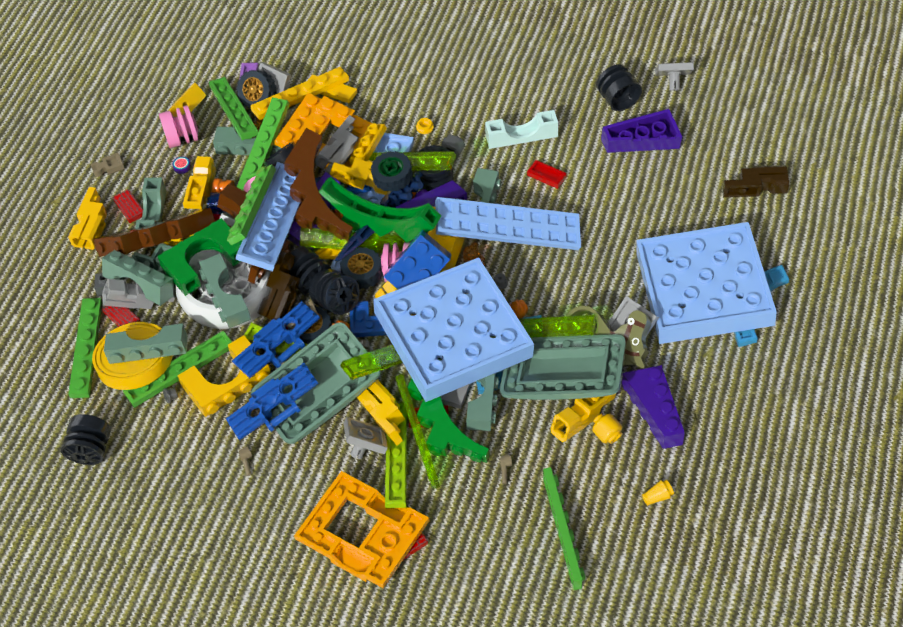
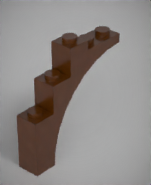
M306 128L284 164V170L290 176H296L290 187V196L297 202H303L296 212L295 222L300 227L310 230L316 224L318 228L333 233L338 239L349 241L352 236L353 227L340 220L328 208L316 186L314 163L322 145V136Z
M228 184L220 192L217 207L235 218L241 210L240 206L244 203L247 192ZM285 240L281 251L290 254L289 241ZM252 265L247 281L255 284L259 278L262 279L267 269Z
M211 208L200 209L146 227L94 239L95 249L99 257L106 256L114 250L125 255L141 248L156 246L169 240L195 234L215 222Z

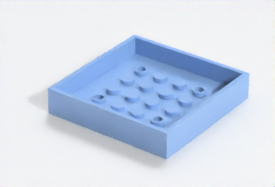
M749 222L636 240V253L650 310L659 317L654 325L659 344L775 326L777 311Z
M479 258L374 299V313L425 402L533 357V341Z

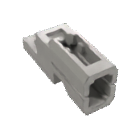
M350 115L331 136L328 144L324 146L315 159L316 165L322 169L330 163L325 169L329 174L334 162L344 165L354 151L353 146L358 137L351 133L354 129L352 124L355 118Z
M107 279L102 292L103 306L151 309L154 302L145 298L143 290L136 282L135 284H129L124 280ZM173 283V297H172L171 299H169L167 302H174V300H175V298H176V297H175L174 283Z

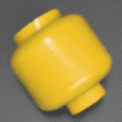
M600 414L593 420L595 424L592 431L602 443L613 444L622 436L621 431L623 427L612 414Z

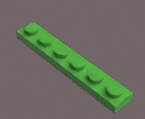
M223 77L209 81L212 92L241 140L257 136V128L226 78Z
M272 97L237 188L243 190L246 182L255 177L256 172L261 167H265L263 162L271 154L275 139L278 136L290 105L287 100Z
M272 164L267 167H261L256 172V177L251 183L246 199L240 206L241 210L235 217L236 221L229 230L230 233L227 241L231 245L246 238L276 172V168Z
M101 298L82 299L68 393L70 398L90 397L94 370L92 356L97 345L103 304Z
M222 331L186 354L171 361L167 370L152 383L137 389L123 390V393L135 408L163 391L164 388H168L178 382L177 375L192 366L200 369L228 352V344L232 341Z
M551 467L544 468L543 481L573 590L582 589V580H585L583 567L579 568L577 562L580 561L578 549L573 548L574 534L572 529L568 530L567 523H569L567 510L563 511L562 505H564L562 492L558 493L557 490L559 486L557 474L553 475Z

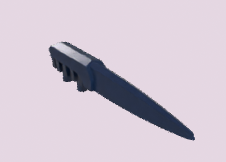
M417 171L413 174L412 180H410L409 185H406L405 188L399 191L388 192L381 199L380 205L396 208L407 202V200H411L412 192H417L423 188V183L420 180L422 173ZM368 225L358 229L339 252L335 261H340L368 239L374 231Z

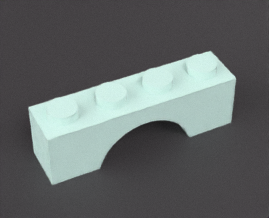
M555 111L539 112L530 122L519 126L509 125L503 119L485 122L486 139L489 149L558 137V120Z

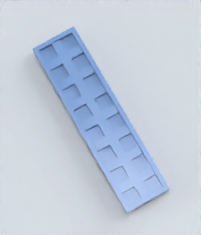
M437 197L435 200V210L441 215L436 225L437 235L579 250L581 248L579 214L442 197Z

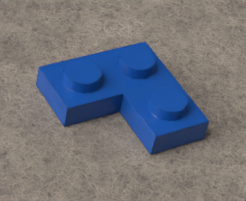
M368 301L358 302L355 308L350 311V331L356 338L387 335L376 316H369Z

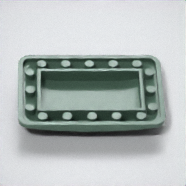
M339 322L332 325L255 385L251 391L252 394L271 379L280 380L302 363L306 364L319 384L295 401L301 409L299 413L295 412L275 427L280 437L288 444L298 442L359 396L380 376L381 369L344 323ZM287 385L284 388V393L291 392L293 385ZM282 402L271 409L273 416L269 421L289 408L291 404L286 406Z
M618 334L531 338L534 343L533 357L504 369L500 385L501 395L505 398L560 400L613 395L619 391L626 348L625 338Z

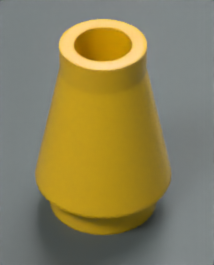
M666 479L664 481L660 480L641 496L648 506L671 499L674 491Z

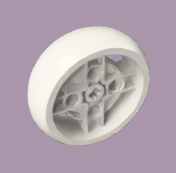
M216 250L200 251L191 258L189 265L199 277L201 287L198 289L201 297L197 300L190 293L185 296L175 285L176 297L185 313L197 323L215 329H229L227 323H222L218 314L220 309H216L212 302L213 294L209 295L206 290V280L202 281L198 270L201 269L199 261L217 255L220 252ZM220 253L230 276V279L223 285L222 290L232 295L241 294L251 318L247 322L232 327L237 328L252 322L260 316L257 312L263 298L269 295L271 290L270 287L266 286L271 271L266 270L260 283L256 282L253 284L247 281L251 264L240 262L233 267L225 256Z

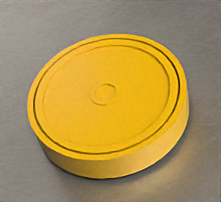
M133 322L117 327L109 333L125 331L131 339L146 340L158 334L162 328L148 322ZM106 335L98 342L92 356V362L100 380L108 387L118 390L137 389L152 383L167 370L172 360V356L109 364L104 353Z

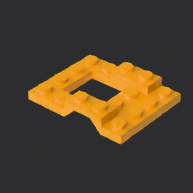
M308 93L275 139L274 145L282 148L292 141L296 144L306 128L322 136L330 123L340 127L350 115L355 118L352 124L354 129L351 133L360 137L353 147L355 150L360 139L367 131L368 126L373 123L354 115L355 110L326 96H323L321 99ZM322 143L319 152L324 148L326 144ZM348 159L344 165L351 168L352 165Z
M341 471L295 533L294 537L297 541L328 557L331 563L365 582L369 580L384 589L429 523V517L410 507L385 508V497L377 489ZM347 500L364 508L367 514L378 519L359 548L327 531V528Z

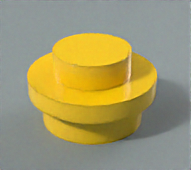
M421 118L416 125V129L421 134H429L433 131L434 125L429 118Z

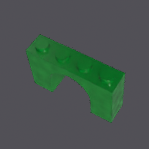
M222 218L157 256L161 268L169 277L173 278V282L185 296L201 287L197 273L189 265L191 258L198 252L203 250L219 251L233 267L242 262L236 260L242 240L233 245L227 241L230 227Z

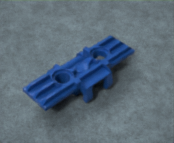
M301 301L283 318L271 320L253 336L254 342L235 357L232 362L249 379L269 362L277 368L280 367L297 350L305 347L304 342L299 336L318 321L320 317ZM290 323L296 324L292 330L285 329ZM283 341L287 344L294 342L280 356L275 358V355H277L275 349ZM262 348L265 351V353L263 355H257V350Z
M302 363L280 380L273 378L251 394L252 397L249 399V402L228 416L226 420L239 440L263 423L272 432L277 425L295 412L299 413L301 411L295 401L319 383L306 364ZM287 385H293L291 392L284 393V388ZM282 402L286 406L291 404L289 408L269 421L273 416L271 409ZM259 408V414L256 417H251L252 410Z

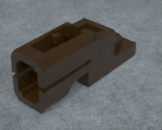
M787 166L741 168L739 180H724L723 198L759 197L761 191H769L772 194L788 193L789 176Z
M284 251L280 252L274 270L271 271L266 286L270 287L271 290L269 295L263 298L257 312L258 314L271 320H277L278 318H283L291 311L297 296L296 289L300 278L289 274L296 256Z

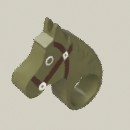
M589 306L575 307L566 315L563 325L566 336H575L574 324L581 315L593 313L597 320L595 335L618 334L624 336L626 348L623 366L637 365L642 369L648 368L645 362V358L649 353L647 351L646 337L652 322L650 317L642 311H633L628 317L627 324L621 325L616 331L611 328L601 313Z

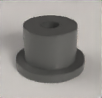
M501 273L495 275L494 282L499 290L506 288L508 281L505 275Z
M174 387L163 389L164 398L167 403L177 399V392Z

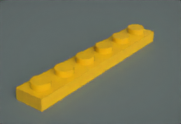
M341 67L335 68L250 105L251 111L259 120H262L265 117L272 97L287 100L290 103L289 107L302 102L308 93L316 96L348 82L349 76Z

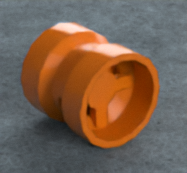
M215 178L212 183L213 196H219L220 192L228 184L235 186L234 181H223L220 178Z

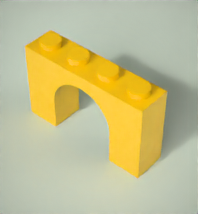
M244 335L228 344L229 352L233 359L251 345ZM266 364L249 379L240 370L235 379L220 385L212 384L205 380L195 366L177 376L182 388L202 414L207 417L210 414L216 413L226 404L232 403L242 394L248 393L271 372L269 365Z

